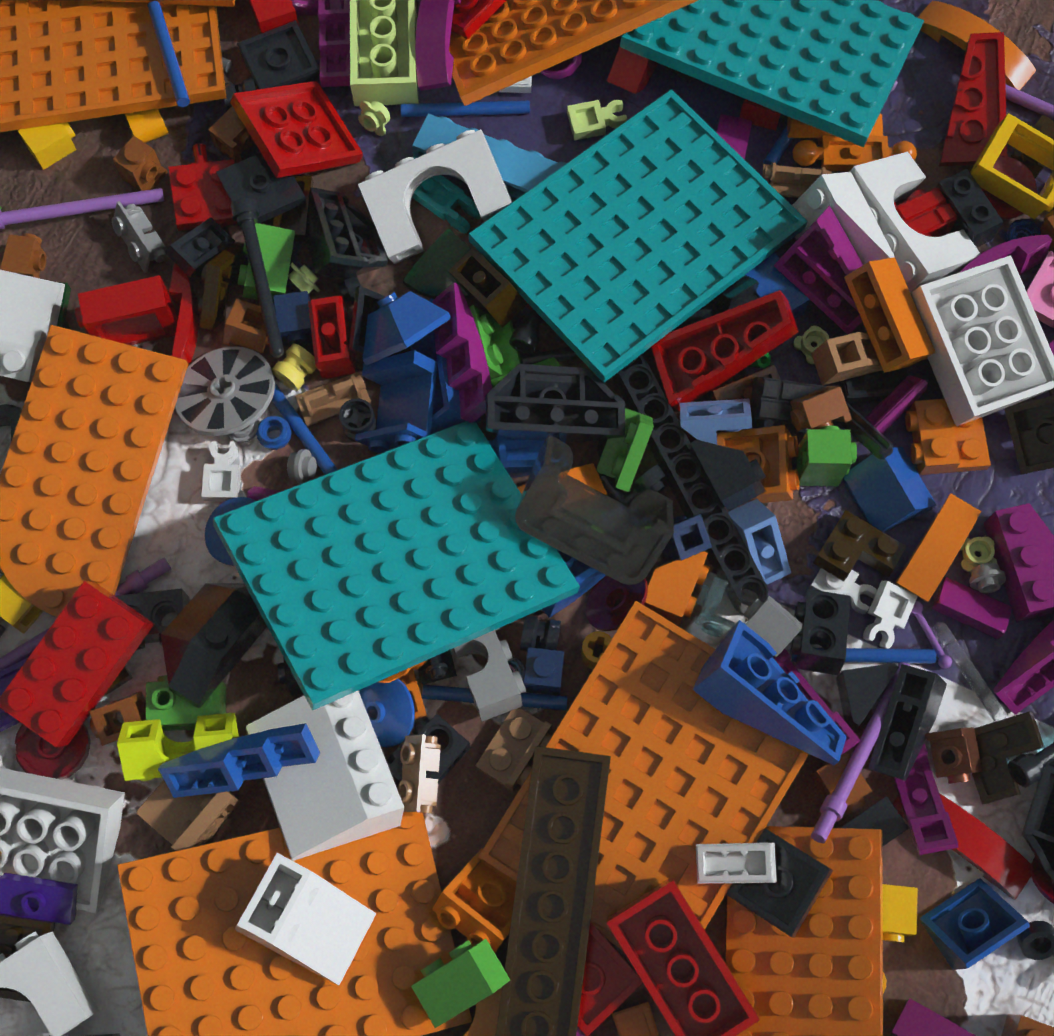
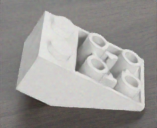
M276 853L235 930L339 986L376 913L314 872Z

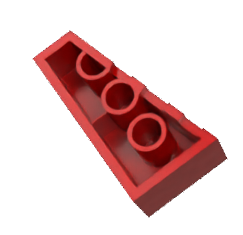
M781 290L672 331L651 346L669 405L680 412V403L695 402L710 390L716 388L799 332L789 301Z

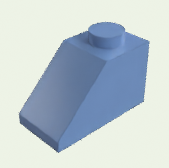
M758 499L729 511L728 514L766 584L791 574L776 515Z

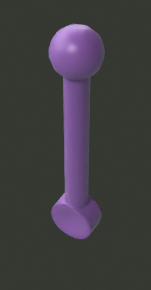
M916 601L910 615L916 616L933 649H935L939 658L938 665L943 669H948L952 665V659L943 652L922 614L923 605L921 602Z

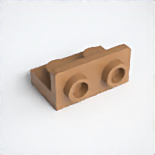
M520 707L511 710L475 765L476 769L513 792L517 784L523 785L532 770L530 763L534 759L535 746L546 747L552 738V735L549 734L552 730V724L547 721H540Z

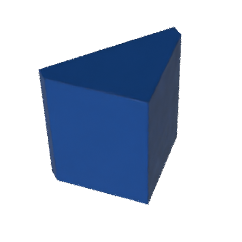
M894 447L893 453L884 460L878 459L873 454L850 469L849 474L845 475L842 479L866 522L882 532H886L937 506L903 447Z
M981 878L920 917L922 925L952 970L968 969L1030 927L1029 922Z

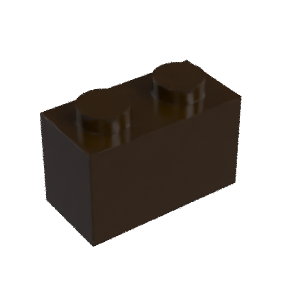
M474 248L469 250L448 270L464 291L502 328L527 305L513 285Z

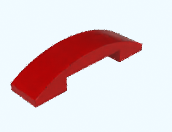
M174 262L169 293L175 305L180 307L172 357L186 360L189 366L198 339V304L188 275Z
M940 794L945 812L949 814L959 848L952 850L983 872L984 875L982 877L1013 900H1016L1031 878V863L992 829ZM898 795L892 804L900 816L906 819Z

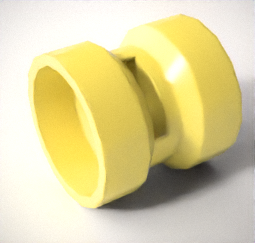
M293 343L286 351V358L283 361H278L271 370L280 382L298 392L305 383V376L312 374L317 367L314 356L300 345Z

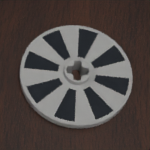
M224 347L208 352L188 366L175 405L177 414L187 427L203 435L222 436L240 431L255 422L268 408L275 390L273 371L262 355L248 348Z

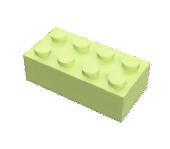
M350 0V86L354 106H360L363 101H368L369 103L377 101L383 105L419 103L415 54L416 0Z

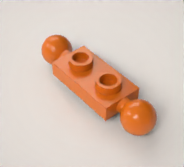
M822 135L820 147H817L811 140L798 142L793 149V159L800 166H810L816 160H821V167H825L826 170L850 171L854 166L904 152H909L915 161L917 150L909 141H899L893 147H888V136H869L865 146L861 147L837 136Z

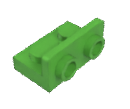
M474 305L470 306V311L483 344L491 379L508 374L518 364H522L519 352L509 344V340L514 332L512 321L510 320L502 328L488 313H484Z
M625 408V436L607 439L597 465V472L615 478L616 488L629 492L654 427L653 418Z

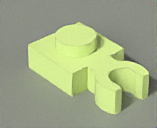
M599 100L567 106V115L574 141L606 135V126L618 128L627 121L626 115L615 116L613 114L622 111V100H613L606 107L602 108Z

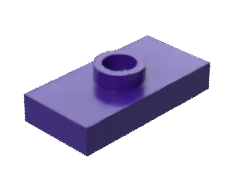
M4 873L0 877V914L71 925L76 917L78 884Z

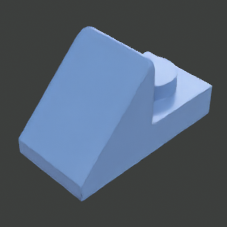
M748 398L680 403L681 427L697 440L717 444V430L736 432L752 428L750 400Z

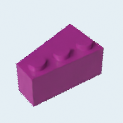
M829 205L773 266L845 333L850 334L862 322L844 277L864 264Z
M1030 503L995 511L984 522L988 537L995 543L994 556L1000 570L1005 572L1006 581L1004 586L1016 622L1054 614V535Z

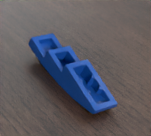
M305 723L270 729L214 744L162 763L158 770L174 798L238 791L244 780L277 777L284 766L316 763L320 751Z

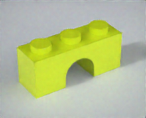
M235 713L198 716L193 739L188 742H176L169 739L162 730L160 719L123 722L117 747L124 780L149 781L154 778H163L158 770L162 763L239 737Z

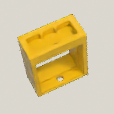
M1008 113L995 128L970 173L981 188L1035 220L1044 210L1050 212L1054 207V140ZM1006 143L1053 170L1039 195L993 168Z

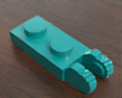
M436 175L423 181L416 188L412 196L414 200L442 220H447L453 228L464 234L471 228L470 224L465 218L455 212L454 209L459 205L465 213L474 219L481 217L475 202L466 196L462 189L442 175Z

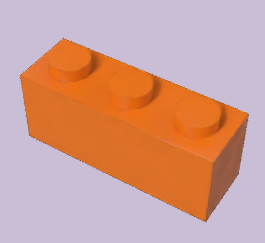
M895 257L869 261L844 277L884 373L910 367L936 353Z

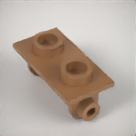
M772 163L771 165L763 164L762 177L781 196L799 198L822 174H832V172L826 170L825 167L812 169L779 166L776 163Z
M359 372L295 396L307 427L339 415L342 405L351 399L360 398L371 403L364 380Z
M423 734L405 736V743L400 752V759L403 764L402 781L398 786V792L404 805L403 812L432 813L433 806H437L438 779L426 778V771L439 772L441 745L437 744L438 737Z

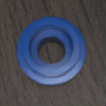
M270 416L263 419L259 423L256 432L259 443L269 450H278L285 447L290 441L292 434L289 423L279 416ZM279 430L280 435L277 438H269L271 431Z

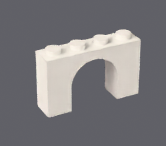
M481 129L476 132L475 130L465 131L456 137V141L447 145L440 143L431 146L426 150V154L415 159L413 157L402 159L395 164V168L386 172H373L365 177L364 182L358 184L386 254L394 264L425 251L411 218L410 203L414 191L426 179L436 175H451L461 179L468 185L484 222L512 203Z
M909 152L854 166L849 171L857 182L890 246L910 293L921 285L959 273L968 263L981 254L964 230L941 237H929L910 228L899 216L894 202L908 198L926 178Z
M35 931L15 944L17 952L7 958L3 953L0 954V988L13 989L26 996L35 1007L51 1036H62L99 1012L98 1007L53 932L38 936Z

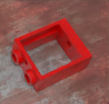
M160 275L78 293L80 307L75 308V315L79 327H85L86 334L131 346L175 336L178 321L176 307Z

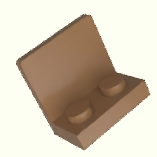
M163 780L137 810V815L172 844L171 848L179 851L205 845L239 806L241 801L230 792L174 798Z

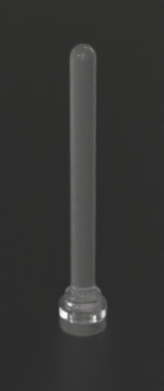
M937 622L933 626L935 635L993 721L996 722L1009 718L947 625L943 622ZM1035 750V751H1031V752H1028V753H1025V754L1028 755L1029 753H1032V754L1035 755V754L1038 753V752Z

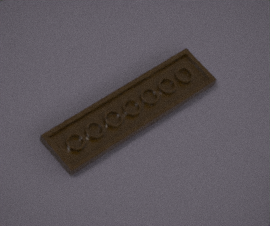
M535 746L505 971L510 981L502 986L496 1036L577 1035L611 756Z

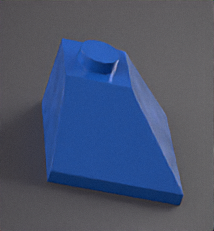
M411 291L397 297L395 292L390 293L377 301L378 309L368 314L363 352L365 365L367 366L408 348L452 317L448 311Z

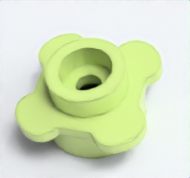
M363 101L360 104L361 115L358 117L360 124L368 131H375L377 135L383 136L386 133L385 125L390 121L389 111L380 102L372 101L369 103L368 101Z
M293 262L290 264L294 270L288 275V278L301 291H308V294L313 289L317 292L320 291L314 284L318 280L317 276L306 265L298 268Z
M811 326L803 336H797L793 344L795 349L803 352L808 363L814 364L811 353L829 339V336L819 326ZM811 343H816L817 347H812Z
M990 537L966 538L960 549L963 552L962 568L965 571L971 572L974 567L981 564H997V560L993 557L995 553L994 541ZM976 551L981 553L980 557L975 556Z

